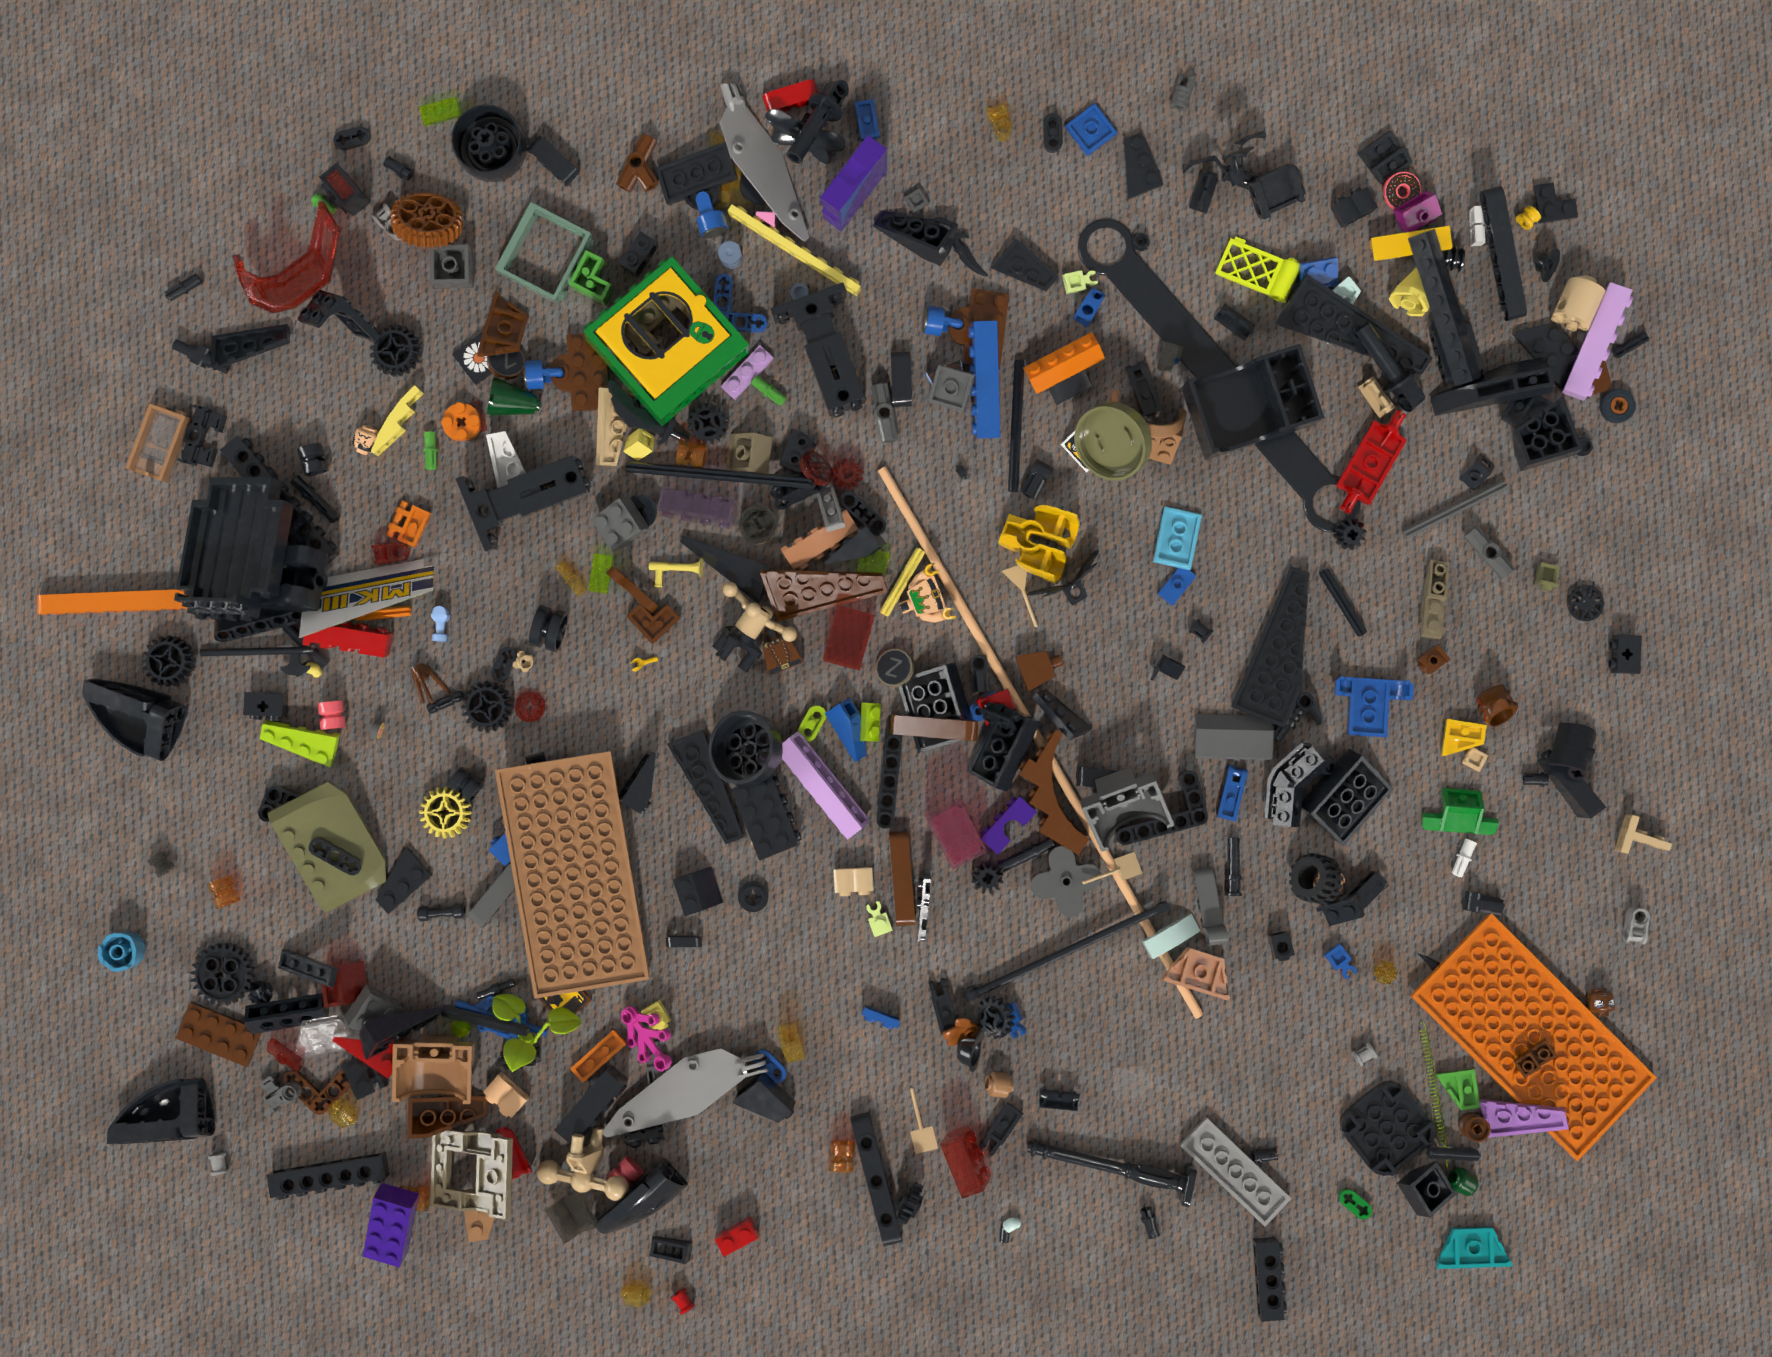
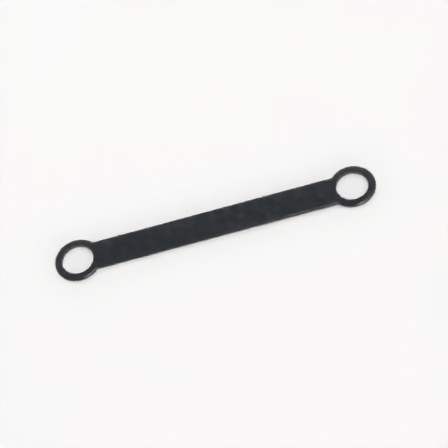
M1100 219L1092 222L1082 231L1078 240V254L1084 266L1090 271H1095L1096 274L1108 277L1197 379L1205 378L1236 368L1234 363L1134 251L1135 249L1131 245L1132 234L1126 226L1116 220ZM1101 228L1116 230L1125 241L1126 250L1123 258L1111 266H1102L1095 263L1087 252L1089 237L1093 232ZM1294 432L1255 444L1259 451L1302 498L1304 512L1308 521L1321 531L1336 533L1337 531L1333 527H1339V523L1331 524L1319 519L1313 509V498L1316 492L1323 486L1336 485L1340 477L1332 476ZM1357 500L1351 513L1347 516L1351 520L1359 515L1361 507L1359 500Z

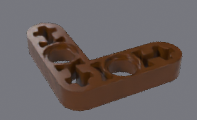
M614 566L609 568L606 574L626 589L648 611L653 613L658 608V605L619 569Z
M290 1070L283 1076L284 1085L289 1083V1075H296L295 1081L298 1084L302 1081L304 1082L300 1086L301 1089L304 1087L311 1089L312 1094L310 1097H305L301 1093L298 1098L317 1115L327 1112L350 1088L348 1081H345L342 1085L338 1083L345 1077L343 1070L322 1091L317 1089L298 1070ZM331 1086H336L339 1089L338 1096L330 1094L329 1089ZM288 1087V1089L295 1095L294 1090ZM325 1098L329 1099V1100L326 1101L325 1104L323 1105V1107H324L325 1109H323V1108L318 1109V1108H317V1106H318V1103H317V1102L320 1103V1102L323 1101Z

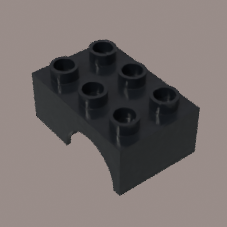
M1301 344L1256 357L1246 364L1220 374L1197 379L1194 377L1188 379L1181 387L1204 460L1314 426L1325 418Z

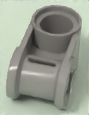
M384 203L383 208L370 216L391 238L397 241L402 240L392 233L391 209Z
M1637 906L1628 908L1622 934L1624 942L1634 941L1643 945L1646 944L1650 914L1647 910ZM1640 912V918L1635 920V914Z

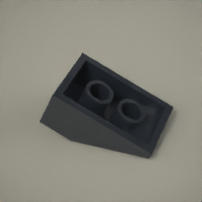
M651 751L645 753L619 794V801L640 814L642 811L645 812L651 804L649 800L652 794L656 754Z

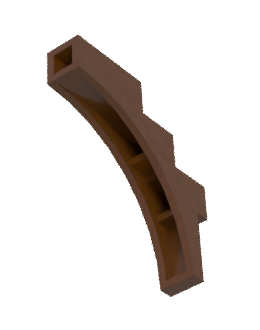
M1055 728L1054 731L1050 730L1045 738L1047 743L1044 748L1040 746L1036 752V760L1030 756L1027 760L1023 759L1018 768L1021 770L1019 775L1038 786L1037 788L1033 787L1029 793V803L1048 814L1047 816L1043 815L1038 823L1040 826L1039 832L1080 855L1089 840V836L1076 827L1066 816L1058 802L1053 787L1052 762L1056 747L1063 734L1060 729Z

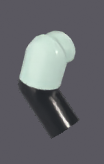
M1010 1217L1001 1224L999 1242L1009 1243L1010 1232L1021 1226L1019 1218Z

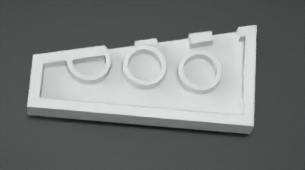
M506 431L486 435L497 488L508 485V479L526 473Z

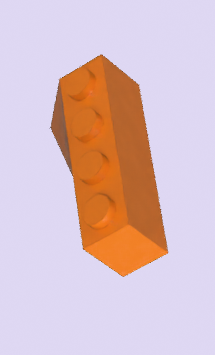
M1093 332L1023 368L1036 394L1104 360L1105 357Z

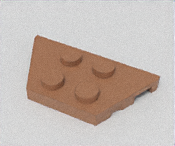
M1187 947L1161 977V980L1224 1000L1229 1001L1230 999L1226 989V983L1228 982L1227 975L1225 974V961L1217 956Z

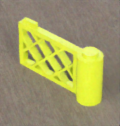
M1235 237V239L1230 238L1215 274L1268 295L1276 301L1285 303L1299 274V261L1294 258L1284 260L1245 244L1246 240ZM1232 244L1240 247L1242 254L1232 258L1229 251ZM1257 254L1260 261L1250 265L1247 255ZM1244 257L1247 266L1237 270L1234 260ZM1270 260L1277 262L1276 269L1268 272L1264 263ZM1232 263L1233 272L1225 273L1221 271L1223 264ZM1261 264L1265 273L1255 277L1252 267ZM1249 269L1252 278L1246 281L1241 279L1239 273ZM1266 276L1269 282L1267 289L1260 287L1257 280Z

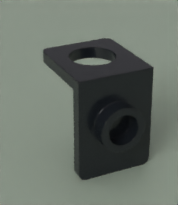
M1480 453L1475 463L1460 476V480L1469 488L1475 490L1491 475L1495 465Z
M1162 655L1153 670L1150 680L1153 681L1159 671L1178 680L1185 669V665Z

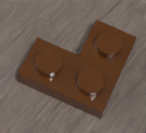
M641 603L626 616L651 644L659 640L681 619L668 604L654 617Z

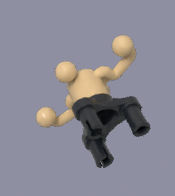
M728 582L723 586V593L728 597L734 596L741 603L745 612L735 626H724L721 630V635L712 645L718 651L715 654L717 657L726 661L734 648H743L747 653L737 666L743 671L748 672L755 660L759 659L762 655L756 638L765 626L781 633L783 639L787 642L796 639L797 632L793 627H784L770 620L773 616V610L769 606L761 607L757 603H750L733 582Z

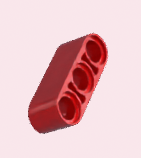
M810 79L769 91L762 98L766 111L779 109L786 112L796 106L799 108L809 105V98L812 94L818 93L815 80Z

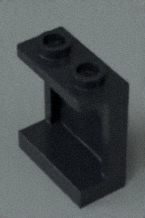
M1287 163L1246 182L1258 218L1267 219L1275 211L1293 203L1305 201L1304 195H1306L1304 186L1300 184V172L1297 166Z

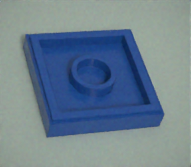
M1096 103L1092 104L1064 126L1087 157L1118 134Z

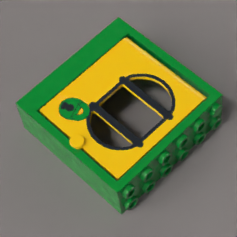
M673 257L662 260L658 265V269L654 272H648L640 284L635 283L629 289L627 295L618 297L614 301L615 305L610 309L605 308L599 314L600 317L596 321H590L585 325V330L583 331L586 341L661 426H664L749 353V343ZM659 295L673 296L686 306L690 316L688 329H685L658 298ZM650 301H653L682 334L664 351L657 347L632 318ZM626 323L632 326L656 356L647 357L639 355L628 346L624 336ZM597 335H598V336L603 340V342L610 348V350L617 356V358L625 365V367L632 373V375L639 381V383L646 389V391L653 397V399H654L655 401H653V400L651 399V397L644 391V389L637 383V381L630 375V373L622 366V364L615 358V356H614V355L608 350V348L601 342V340L597 337Z

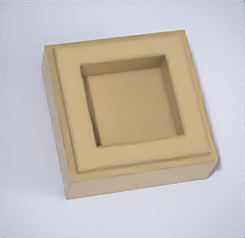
M1473 747L1468 749L1462 764L1480 772L1489 755Z

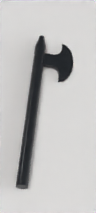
M305 646L200 649L199 653L201 657L289 655V664L287 666H279L280 670L288 675H302L311 666L301 664L300 654L314 652V649Z

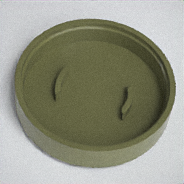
M1113 401L1100 403L1086 412L1080 418L1075 428L1074 443L1080 460L1088 470L1103 479L1118 481L1131 477L1146 464L1151 454L1152 438L1148 425L1136 410L1126 404Z

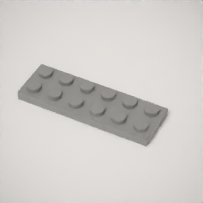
M1207 1117L1179 1144L1262 1225L1266 1226L1291 1200L1287 1193Z

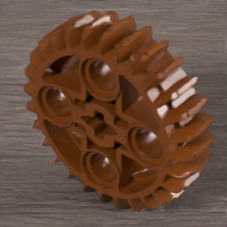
M414 191L413 195L407 193L406 198L401 196L400 200H396L395 204L392 205L390 216L393 233L397 235L398 239L401 238L403 243L408 241L409 246L412 244L416 248L422 246L424 250L426 247L433 249V247L437 246L440 249L441 245L447 247L448 242L454 243V239L457 240L459 235H461L463 214L460 206H457L455 201L452 202L450 197L446 198L445 194L439 196L438 192L431 194L430 191L428 193L421 191V193L417 194Z

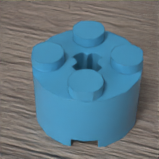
M120 931L105 937L98 947L99 961L102 965L104 964L109 968L110 971L120 972L133 968L141 963L145 955L143 939L132 931Z

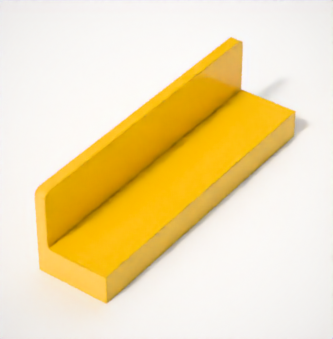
M1450 226L1371 238L1369 243L1370 249L1373 250L1374 261L1413 255L1408 238L1433 229L1436 231L1441 250L1452 249Z

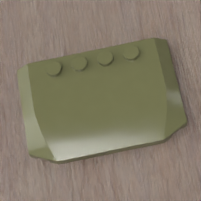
M330 780L267 813L270 824L318 905L326 913L387 881V864L383 852L348 792L339 789ZM316 837H322L358 857L362 861L360 872L356 875H348L312 855L309 851L311 840ZM318 842L317 844L313 843V845H315L316 851H318L319 849L325 851V853L323 854L324 856H326L329 849H331V847L329 846L326 850L322 848L321 842ZM333 851L330 853V858L333 861H339L341 854L338 851ZM346 856L343 862L340 864L342 866L344 865V863L349 864L350 870H353L354 868L358 869L356 867V862L353 861V863L351 864L346 861L348 859V857Z

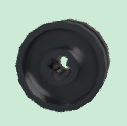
M540 605L531 624L529 645L540 648L545 644L546 650L557 653L565 635L568 613L556 610L552 614L550 607Z

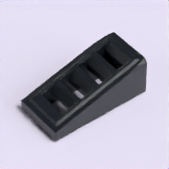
M653 1236L650 1256L686 1264L690 1261L693 1242ZM658 1243H662L660 1253L657 1252ZM666 1245H669L668 1254L665 1253ZM674 1246L677 1247L676 1255H673Z

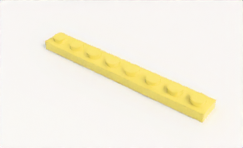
M731 205L728 209L729 216L836 284L843 282L845 289L857 296L861 291V286L853 277L847 278L843 275V271L835 266L831 268L827 265L826 260L819 256L817 258L814 257L806 247H798L793 239L788 236L784 238L773 226H765L759 217L755 215L751 217L743 207Z

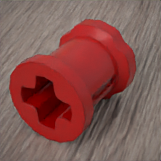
M685 1288L680 1289L670 1297L679 1307L680 1315L688 1312L695 1306V1303L691 1302L688 1298Z

